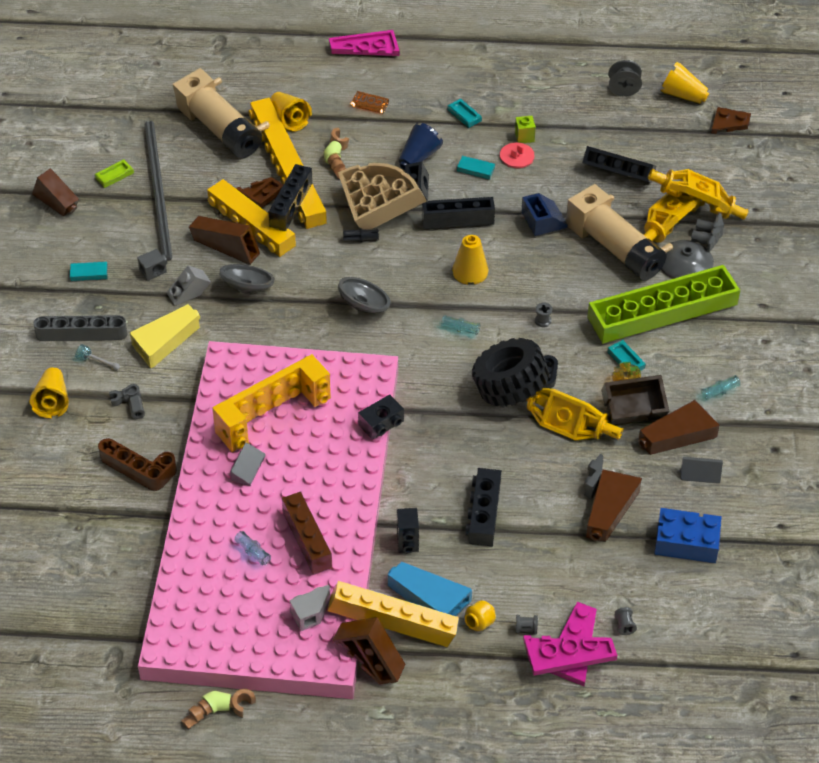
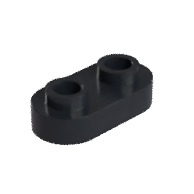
M545 355L544 358L549 367V377L543 388H552L556 384L558 360L554 356Z

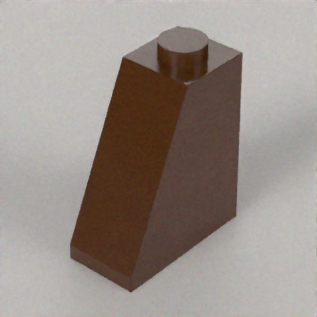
M51 168L37 177L32 192L36 198L62 216L67 213L71 214L77 209L79 198Z

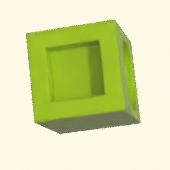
M533 116L515 117L517 143L535 142L536 126Z

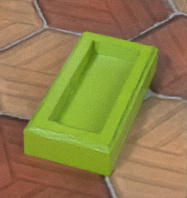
M123 159L94 175L95 179L106 188L134 174V169Z

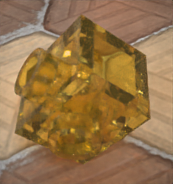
M631 362L619 363V366L614 367V372H612L613 381L641 378L640 369L638 366L631 364Z

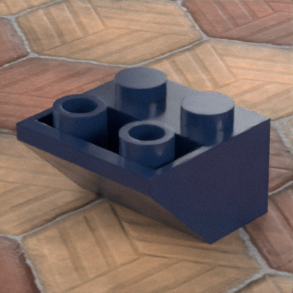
M540 193L522 197L521 213L534 236L568 228L567 222L553 200Z

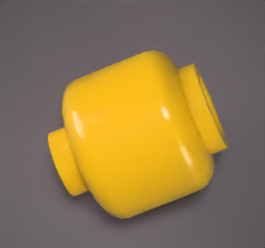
M483 600L472 604L465 611V623L470 629L475 631L486 629L496 619L494 607Z

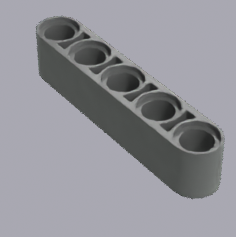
M120 315L41 316L33 322L35 335L39 341L122 340L128 334L126 320Z

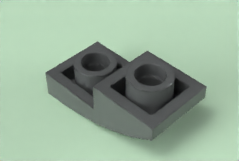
M601 454L595 460H591L587 468L589 475L584 482V496L590 499L598 489L602 474L603 455Z

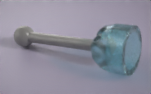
M81 344L76 351L75 357L85 361L92 358L111 366L114 370L120 368L118 363H111L93 355L91 349L84 344Z

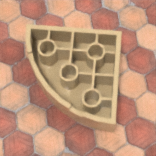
M369 163L368 166L360 167L356 165L338 172L354 221L362 230L373 229L427 201L414 179L399 167L390 164Z

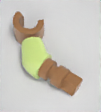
M335 128L331 132L330 144L323 153L326 163L331 166L337 178L340 179L338 172L346 169L341 160L340 152L348 147L349 138H339L340 129Z
M248 689L236 691L233 697L229 693L211 691L201 697L202 700L198 702V706L194 705L188 709L189 715L181 720V722L187 729H190L204 718V714L207 716L217 711H229L230 708H233L237 716L243 718V707L238 704L242 701H247L250 704L256 703V697Z

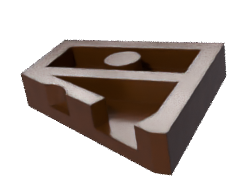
M718 107L711 134H717V130L725 129L726 132L748 130L751 113Z
M270 177L262 181L250 183V187L244 189L237 187L236 189L263 208L277 197L284 184Z

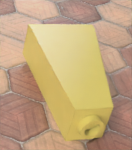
M187 304L130 332L132 346L147 365L153 368L200 328V315L196 309L193 310Z

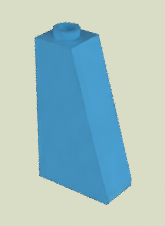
M401 562L396 567H392L388 572V587L410 603L457 616L472 601V589L407 563Z

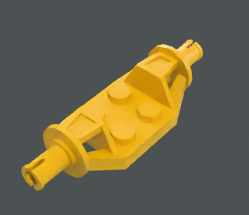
M651 169L648 174V180L661 184L660 191L662 193L666 192L679 198L685 192L690 197H697L710 204V212L715 214L721 213L723 219H727L732 214L744 220L748 215V209L736 205V197H729L719 182L689 169L679 171L670 169L665 175Z
M685 192L679 198L666 193L649 208L647 222L644 225L646 233L643 235L652 241L661 243L673 231L674 225L689 212H695L706 203L697 197H690Z
M543 388L540 392L537 391L536 395L532 398L526 399L528 402L527 410L531 411L540 426L573 440L599 439L603 433L617 440L622 436L623 428L608 423V414H603L591 404L556 389ZM536 404H539L542 407H544L543 412L536 406ZM589 426V427L596 428V431L586 430V429H587V427Z

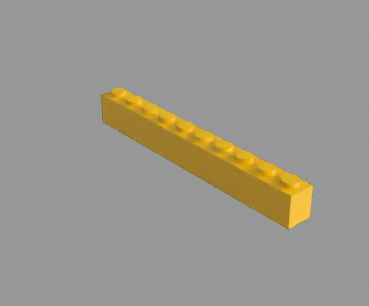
M270 97L250 102L251 109L248 110L250 119L254 120V125L257 127L265 121H268L270 124L269 128L261 132V142L265 143V150L267 153H270L271 163L276 165L277 175L281 176V182L284 184L294 165L303 166ZM313 184L298 209L299 220L301 223H304L306 229L327 224L326 210Z

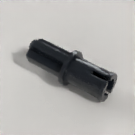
M378 228L343 231V240L363 242V240H379Z

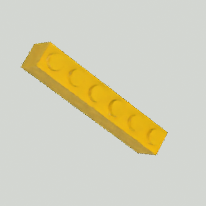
M224 179L207 189L209 204L217 208L233 222L250 225L254 238L259 243L265 245L270 252L281 257L296 246L294 232L290 229L283 231L269 227V213Z
M341 581L336 583L330 595L328 611L355 620L377 617L385 629L448 647L456 636L458 617Z

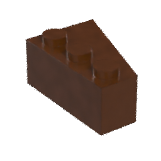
M374 617L342 622L333 641L337 645L340 643L348 650V656L351 658L355 657L361 662V668L379 685L398 682L406 664L379 619Z

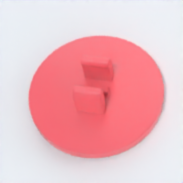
M510 143L501 149L500 159L508 167L524 168L534 161V151L526 144Z

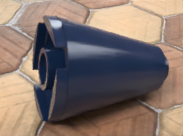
M416 123L399 157L400 167L405 170L407 164L423 162L440 149L443 145L442 138L439 140L437 137L438 132L425 123L421 125Z

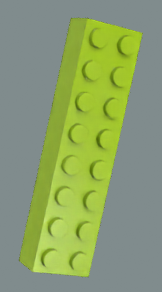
M720 265L589 302L587 318L602 344L736 306L738 305L740 289L726 267Z

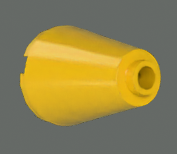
M676 62L674 71L671 70L662 85L664 88L660 91L699 104L702 101L705 102L710 94L707 92L708 88L681 63Z
M276 92L271 96L270 99L287 130L296 132L307 126L309 116H312V108L307 101L283 92Z
M467 235L463 238L452 267L454 278L463 284L468 285V282H474V285L479 284L488 276L489 269L482 243L476 235Z
M51 367L46 369L30 395L29 402L33 412L44 418H52V416L56 415L58 417L62 416L67 411L69 398L63 373L58 368Z

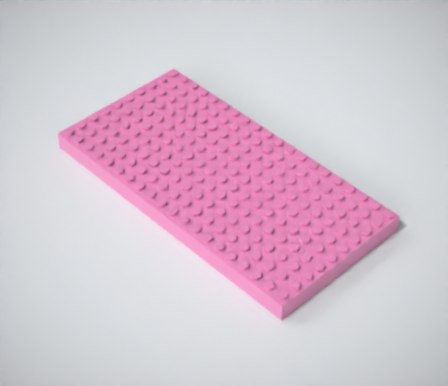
M209 341L138 664L140 680L344 699L354 698L359 661L355 657L351 658L348 656V650L340 643L337 645L333 638L342 622L355 621V619L329 612L327 607L320 624L300 631L290 612L289 600L298 595L309 593L317 587L329 585L331 595L338 581L364 589L369 588L390 430L372 440L358 425V412L389 394L395 398L398 356ZM313 354L330 373L331 399L314 407L300 393L296 397L283 402L280 406L274 407L265 414L250 420L247 423L249 444L265 453L266 456L251 486L232 481L231 470L242 449L231 452L215 433L212 407ZM300 491L332 553V568L314 575L282 511V497Z

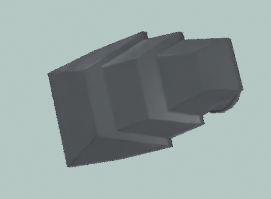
M721 213L717 215L714 222L698 219L696 228L693 230L691 241L707 244V252L714 248L723 235L724 223Z

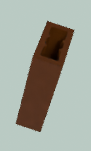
M198 216L189 226L194 241L251 265L260 254L250 225Z
M693 400L641 429L638 443L642 449L652 455L715 439L718 436L720 425L696 400Z
M602 470L587 525L586 538L604 542L608 540L640 493L642 478Z

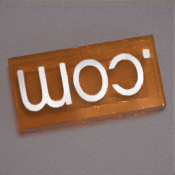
M357 91L351 103L353 107L384 114L389 104V99Z

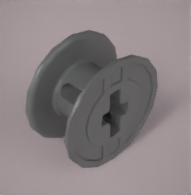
M621 60L614 63L608 72L610 90L618 96L626 97L639 92L642 87V70L640 66L630 60Z

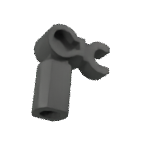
M130 384L122 389V391L113 390L109 392L112 406H118L124 401L129 402L131 415L134 419L145 416L138 385Z

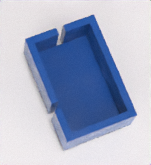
M660 508L654 555L716 563L722 516L703 514V517H700L699 513Z

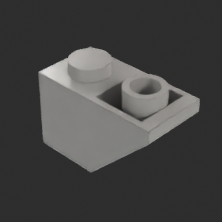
M187 266L166 293L174 305H179L200 296L211 281L203 270Z
M329 585L317 587L309 593L298 595L289 600L290 612L300 631L321 623L330 600Z

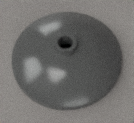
M690 240L675 241L671 243L673 249L666 253L667 258L661 270L672 279L713 268V256L710 252H707L706 247Z
M225 265L220 268L219 272L224 282L244 294L268 289L274 284L275 280L271 273L250 265Z
M345 277L339 281L338 290L340 295L350 306L358 311L380 313L386 311L391 304L389 296L380 287L367 280Z

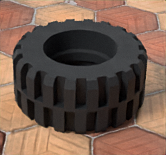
M511 338L508 341L503 340L497 345L494 344L490 346V349L483 351L482 355L478 356L473 365L472 377L485 402L497 407H507V405L513 406L519 402L523 403L529 397L535 396L537 391L540 392L548 380L549 367L537 343L530 339Z

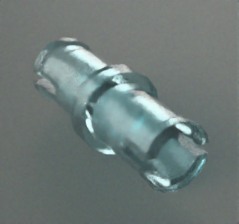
M444 315L441 321L444 322L441 323L442 327L456 329L460 333L464 331L478 335L480 328H478L480 323L466 321L462 317L458 319Z
M734 375L723 381L718 380L715 384L701 389V394L705 400L719 394L724 395L726 391L741 386L740 379L737 375Z
M244 531L237 533L235 541L245 549L246 554L253 556L262 566L271 560V555L260 547L261 545L257 540H252Z

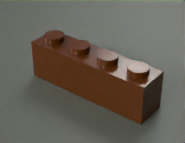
M301 491L282 497L283 514L312 574L331 569L332 553Z

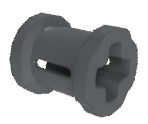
M539 303L536 306L537 316L535 317V323L540 327H548L551 324L552 306L548 303Z
M629 607L619 608L614 614L615 619L618 620V632L621 635H630L637 630V626L632 619L633 611Z
M516 615V634L520 632H533V634H537L538 615H534V617H520V615Z

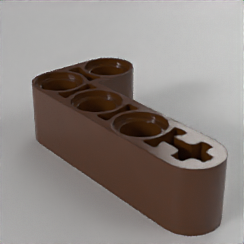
M106 438L98 444L100 459L104 464L149 490L158 491L162 489L177 472L175 456L171 452H162L152 462L113 439Z

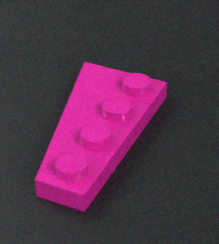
M393 30L329 38L332 54L400 56Z
M577 602L559 639H563V636H571L573 639L592 637L597 609ZM588 666L551 672V674L585 686Z
M523 635V642L534 676L615 661L618 656L612 638L583 637V639H573L571 636H563V639L551 638V636L531 638V635Z

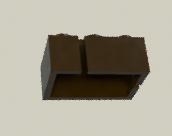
M662 375L606 382L601 389L604 406H607L605 411L609 415L608 423L612 425L644 422L647 417L648 421L658 420L669 413Z

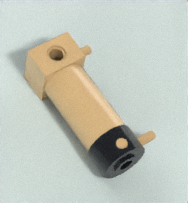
M199 68L173 83L178 109L191 121L198 118L233 154L239 158H246L259 148L262 141L261 132L270 127L269 122L265 121L256 127L243 117L216 91L215 87L222 83L220 77L213 80L204 70Z
M593 184L569 198L566 222L568 227L583 239L590 234L643 281L653 278L662 269L667 258L666 253L673 249V245L668 243L660 248L652 240L646 238L611 208V202L614 201L613 195H608L596 184Z

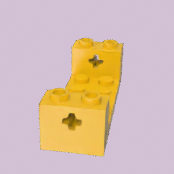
M313 354L299 360L212 407L215 433L231 452L242 449L245 443H249L247 423L257 416H261L270 409L280 406L283 402L296 397L300 393L314 407L331 399L330 373Z

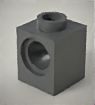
M157 249L137 257L139 270L147 281L167 273V259Z

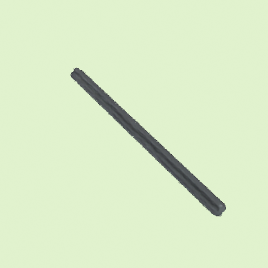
M147 121L145 123L161 249L166 259L171 260L173 257L155 127L153 121Z

